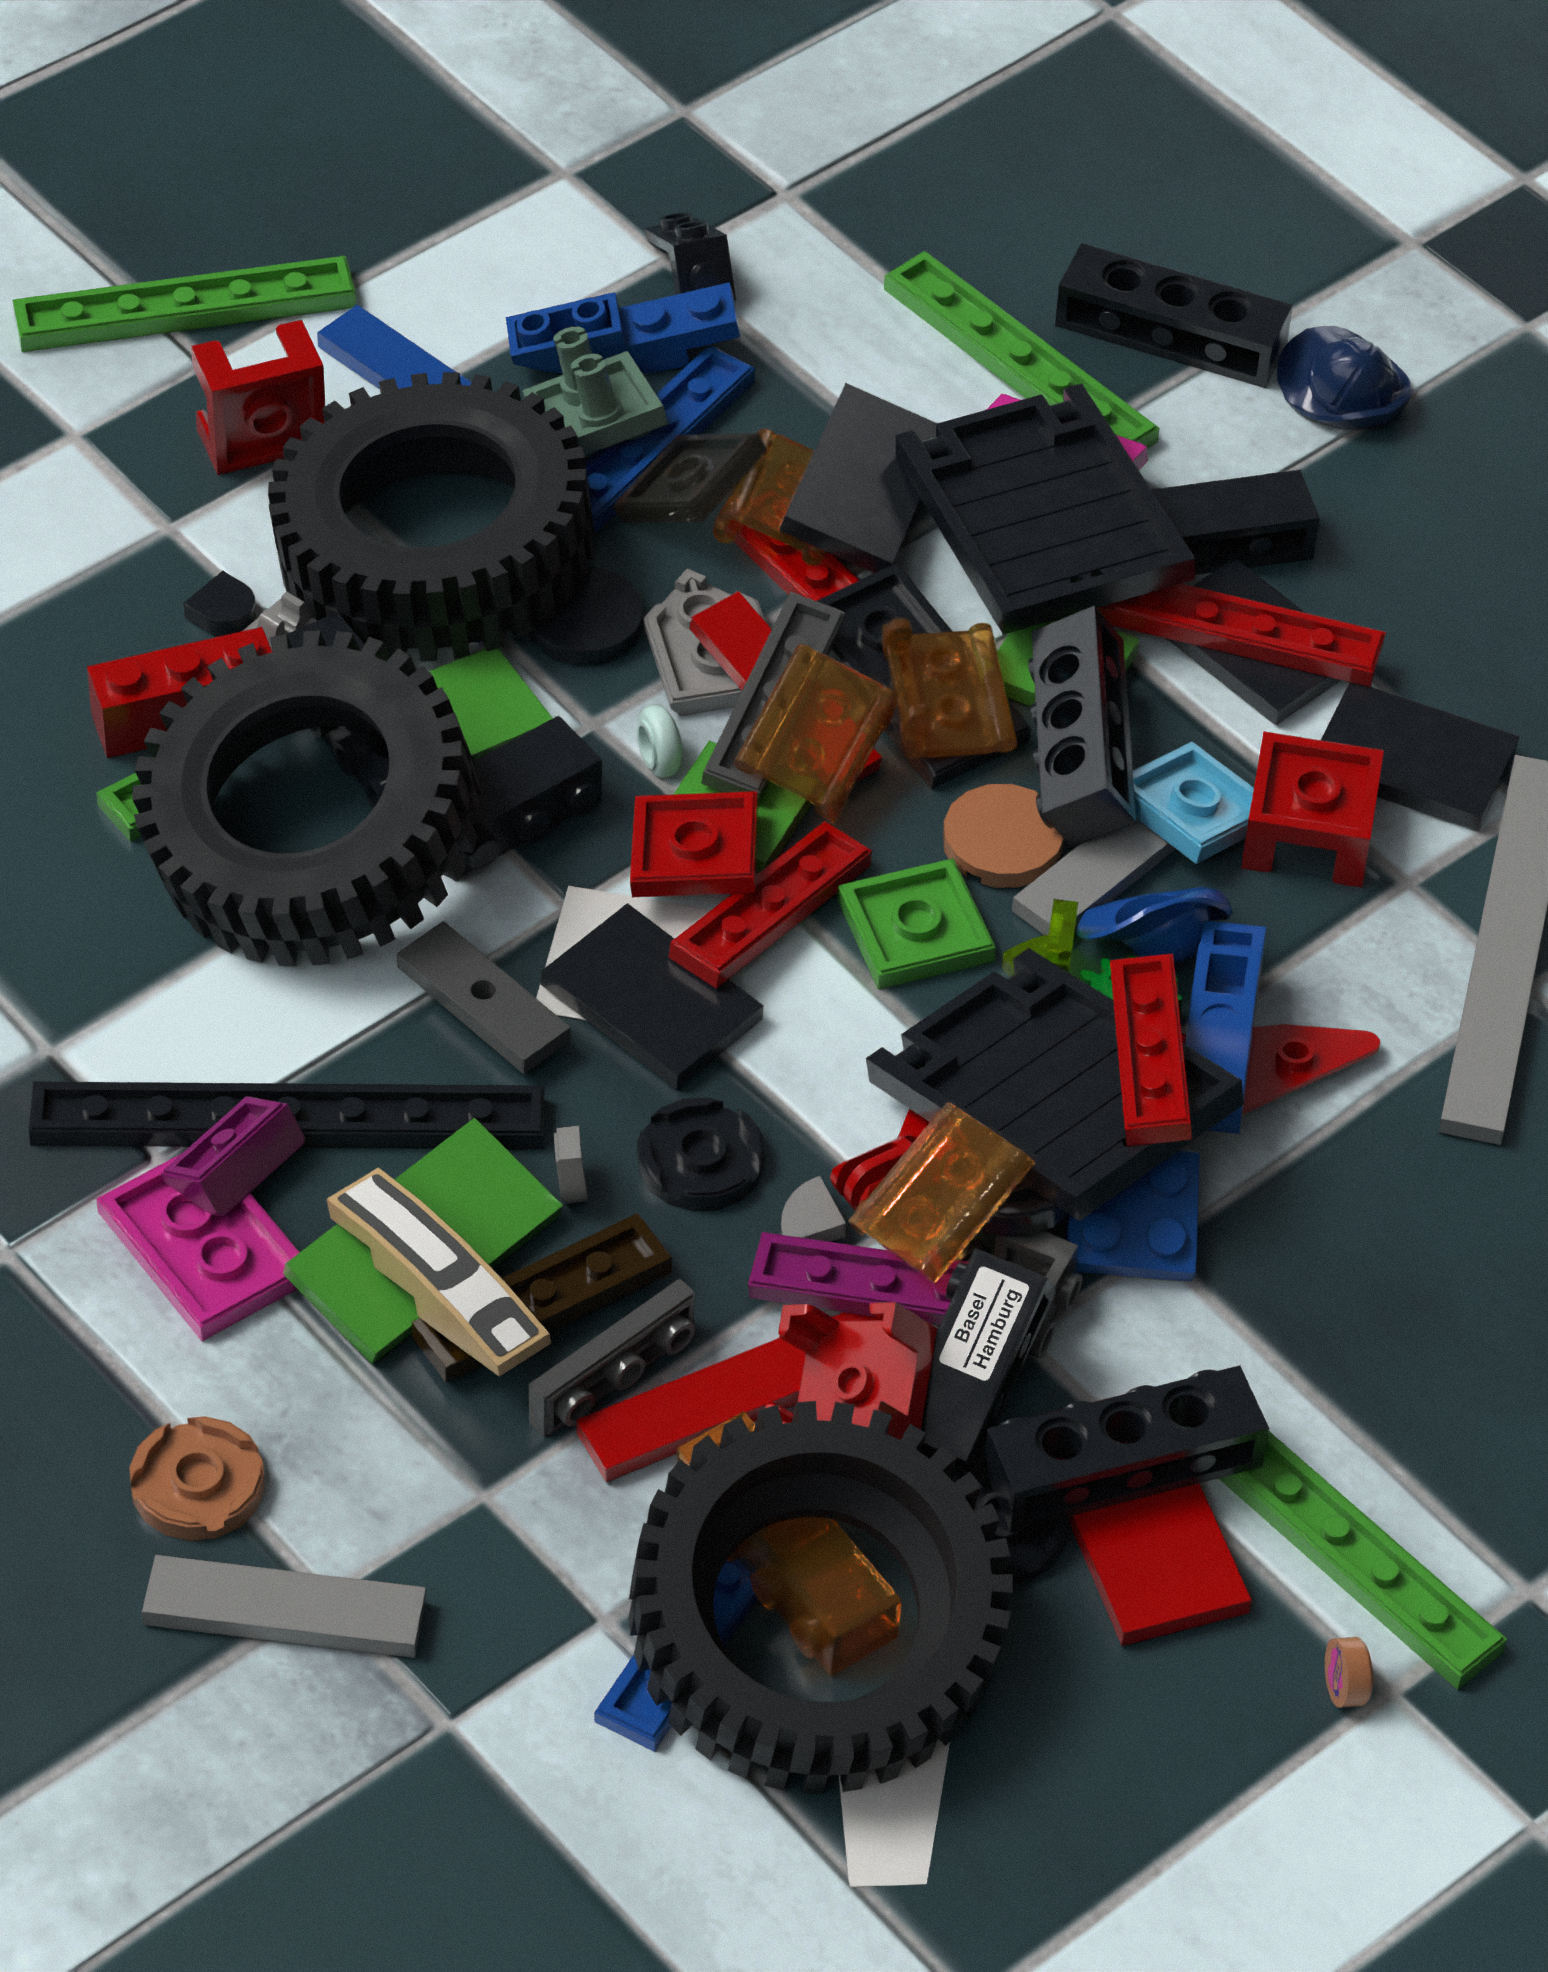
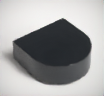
M223 570L183 603L184 617L207 632L219 636L243 631L254 622L256 617L255 596L251 588Z

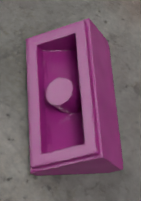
M246 1096L167 1166L160 1175L165 1183L215 1216L222 1217L297 1151L305 1142V1137L288 1104Z

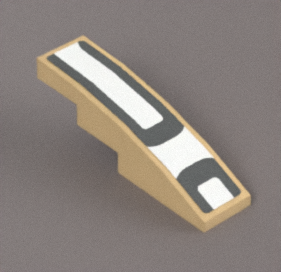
M379 1167L327 1198L330 1218L370 1247L375 1269L414 1296L418 1317L499 1377L551 1344L549 1332L472 1247L420 1199Z

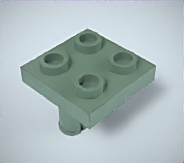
M581 327L565 328L554 336V343L563 375L522 390L524 398L531 392L543 398L545 412L555 407L563 415L565 427L571 425L576 432L578 445L582 446L585 459L601 449L625 440L642 438L650 431L668 425L663 404L629 352L626 351L603 360L601 355L592 353L588 335Z

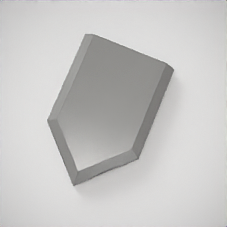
M688 568L676 580L675 589L663 603L656 604L643 620L670 709L682 716L733 708L742 692L689 630L692 616L732 594L708 584V577ZM741 593L765 621L759 601Z

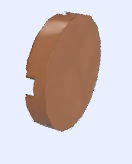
M987 784L965 792L951 804L943 824V845L947 858H954L960 873L967 877L968 871L974 876L981 877L980 884L994 888H1019L1031 884L1051 868V865L1057 859L1059 861L1063 852L1064 838L1055 828H1048L1042 821L1036 805V796L1039 793L1014 784Z
M206 1416L187 1418L188 1424L177 1425L173 1428L168 1423L155 1429L137 1447L129 1467L133 1504L147 1524L166 1536L188 1541L214 1539L240 1528L257 1511L265 1491L262 1458L258 1454V1447L249 1434L231 1422Z

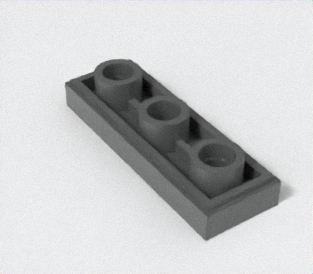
M442 921L397 953V967L523 1074L571 1041V1027L446 922Z
M679 1278L529 1384V1423L543 1437L551 1435L565 1424L567 1426H574L577 1419L589 1415L595 1403L615 1388L622 1391L631 1387L641 1377L645 1367L663 1354L674 1355L684 1349L695 1333V1292Z

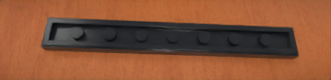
M33 1081L29 1122L30 1146L190 1147L247 1096L288 1104L305 1137V1142L300 1148L434 1149L475 1118L506 1149H544L545 1085Z

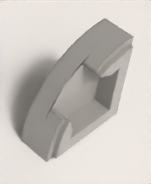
M820 1176L799 1186L788 1198L782 1212L781 1235L827 1242L845 1237L846 1222Z

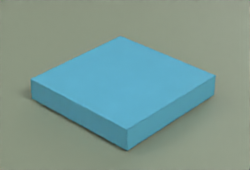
M1190 742L1133 770L1136 819L1195 864L1246 838L1254 788L1195 743Z

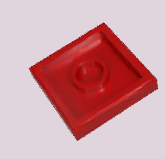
M757 791L635 796L630 870L632 898L755 893L759 811Z

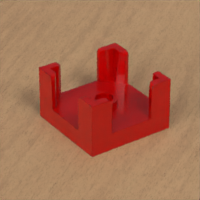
M302 320L281 324L276 327V334L287 357L233 370L219 341L214 340L191 346L193 369L207 398V413L205 410L196 411L197 431L217 475L274 462L276 459H285L283 446L290 437L302 440L300 426L311 417L322 424L325 423L322 408L325 407L324 365Z
M1264 731L1241 869L1270 872L1273 865L1276 841L1337 851L1332 881L1336 884L1362 888L1384 750Z
M897 1302L870 1303V1313L880 1319L876 1321H838L813 1305H783L778 1330L779 1337L806 1353L798 1402L816 1401L817 1420L831 1421L835 1402L855 1405L852 1424L869 1427L872 1413L875 1409L892 1415L887 1434L901 1440L909 1424L921 1430L937 1333L935 1326ZM768 1402L765 1408L776 1406L778 1404H776L775 1402ZM778 1405L782 1423H791L794 1413Z

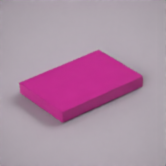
M178 1155L96 1198L97 1210L198 1338L204 1341L298 1290L283 1275L285 1264L300 1252L251 1193L225 1216L218 1217L207 1212L165 1183L160 1174L180 1156Z

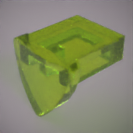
M1053 899L1049 934L1029 939L1003 953L1002 969L1010 977L1015 975L1013 958L1030 948L1070 973L1078 902Z

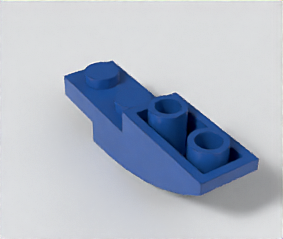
M730 282L621 308L616 293L613 292L505 317L513 364L562 374L554 336L559 331L569 327L583 328L588 335L592 353L601 355L603 360L628 351L642 373L685 367L690 363L688 349L741 337Z
M1204 920L1201 942L1197 952L1185 1045L1241 1079L1243 1096L1245 1098L1266 927ZM1243 1105L1207 1131L1240 1134Z

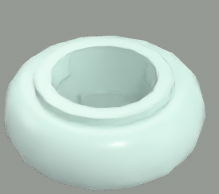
M659 704L647 706L641 710L638 717L636 734L639 750L645 765L656 777L668 778L680 770L683 757L680 732L676 721L665 707Z

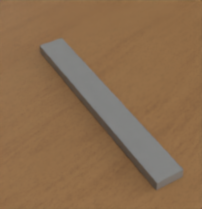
M1519 755L1514 757L1438 1133L1497 1145L1502 1143L1548 906V761Z

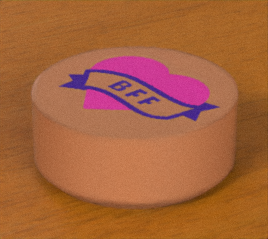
M1359 1637L1332 1638L1326 1647V1684L1330 1698L1338 1708L1364 1706L1372 1694V1661L1366 1644Z

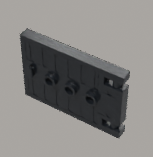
M1082 383L1064 388V397L1061 403L1049 405L1043 394L937 423L935 438L921 441L915 430L895 435L897 460L1003 635L1067 617L1094 605L1096 608L1195 579L1194 555Z
M1030 948L1013 958L1015 975L1009 979L1004 978L995 971L902 1033L903 1051L894 1055L881 1047L866 1058L870 1083L968 1148L973 1149L977 1154L995 1164L1001 1170L1025 1184L1078 1221L1088 1216L1244 1105L1242 1080L1183 1044L1192 1140L1127 1146L1114 1002L1106 995Z

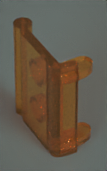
M760 429L746 446L730 492L717 515L713 527L715 539L723 544L732 543L744 524L802 551V559L807 564L813 566L821 564L827 552L779 531L815 450L783 435L775 434L770 429Z
M897 618L888 624H883L882 648L884 658L888 663L896 701L901 741L909 758L975 755L995 751L1004 753L1016 748V735L990 624L977 623L970 627L969 631L913 634L911 622L906 618Z
M799 644L736 756L734 765L743 773L750 775L756 773L815 804L814 810L817 814L834 823L842 814L847 804L848 796L882 732L888 728L895 713L898 695L892 689L883 686L879 682L825 654L816 652L810 646Z
M947 1102L930 1119V1124L869 1197L859 1204L855 1209L856 1212L848 1222L861 1236L867 1235L916 1269L929 1282L935 1284L1035 1162L1021 1149L1015 1147L952 1103Z

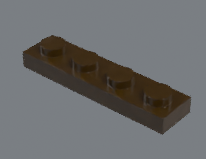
M636 1213L502 1279L550 1333L672 1273V1257L641 1216ZM418 1318L412 1321L413 1339L445 1383L483 1365L422 1319Z

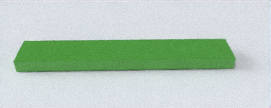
M923 251L884 276V290L1026 399L1043 394L1049 405L1063 402L1064 388L1082 383L1116 435L1146 445L1147 449L1158 443L1160 430L1158 426L926 251Z
M346 256L19 298L12 301L21 352L350 309L356 305V293Z
M1270 1431L1263 1467L1218 1478L1457 1690L1504 1653L1507 1643L1505 1636Z

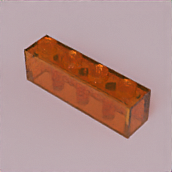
M743 1411L678 1447L677 1462L681 1459L690 1466L693 1446L707 1435L719 1447L724 1424L742 1417L750 1433L755 1430V1424ZM802 1517L774 1523L755 1532L744 1540L727 1559L729 1562L739 1559L750 1573L753 1569L755 1570L750 1575V1581L759 1601L769 1610L776 1608L789 1624L792 1638L799 1650L808 1658L815 1656L830 1676L898 1638L901 1611L900 1597L832 1518Z

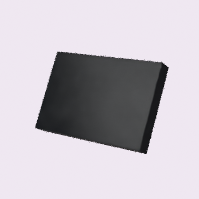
M1233 558L1193 585L1194 587L1306 613L1236 558ZM1167 639L1275 725L1341 681Z
M1349 682L1321 740L1384 750L1377 797L1479 831L1517 751L1520 736L1373 687Z
M627 903L541 971V986L666 1082L678 1089L763 1019L764 1005L729 979L716 989L668 958L670 942L675 938Z

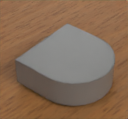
M579 1126L556 1128L557 1133H554L561 1200L565 1201V1204L588 1201Z

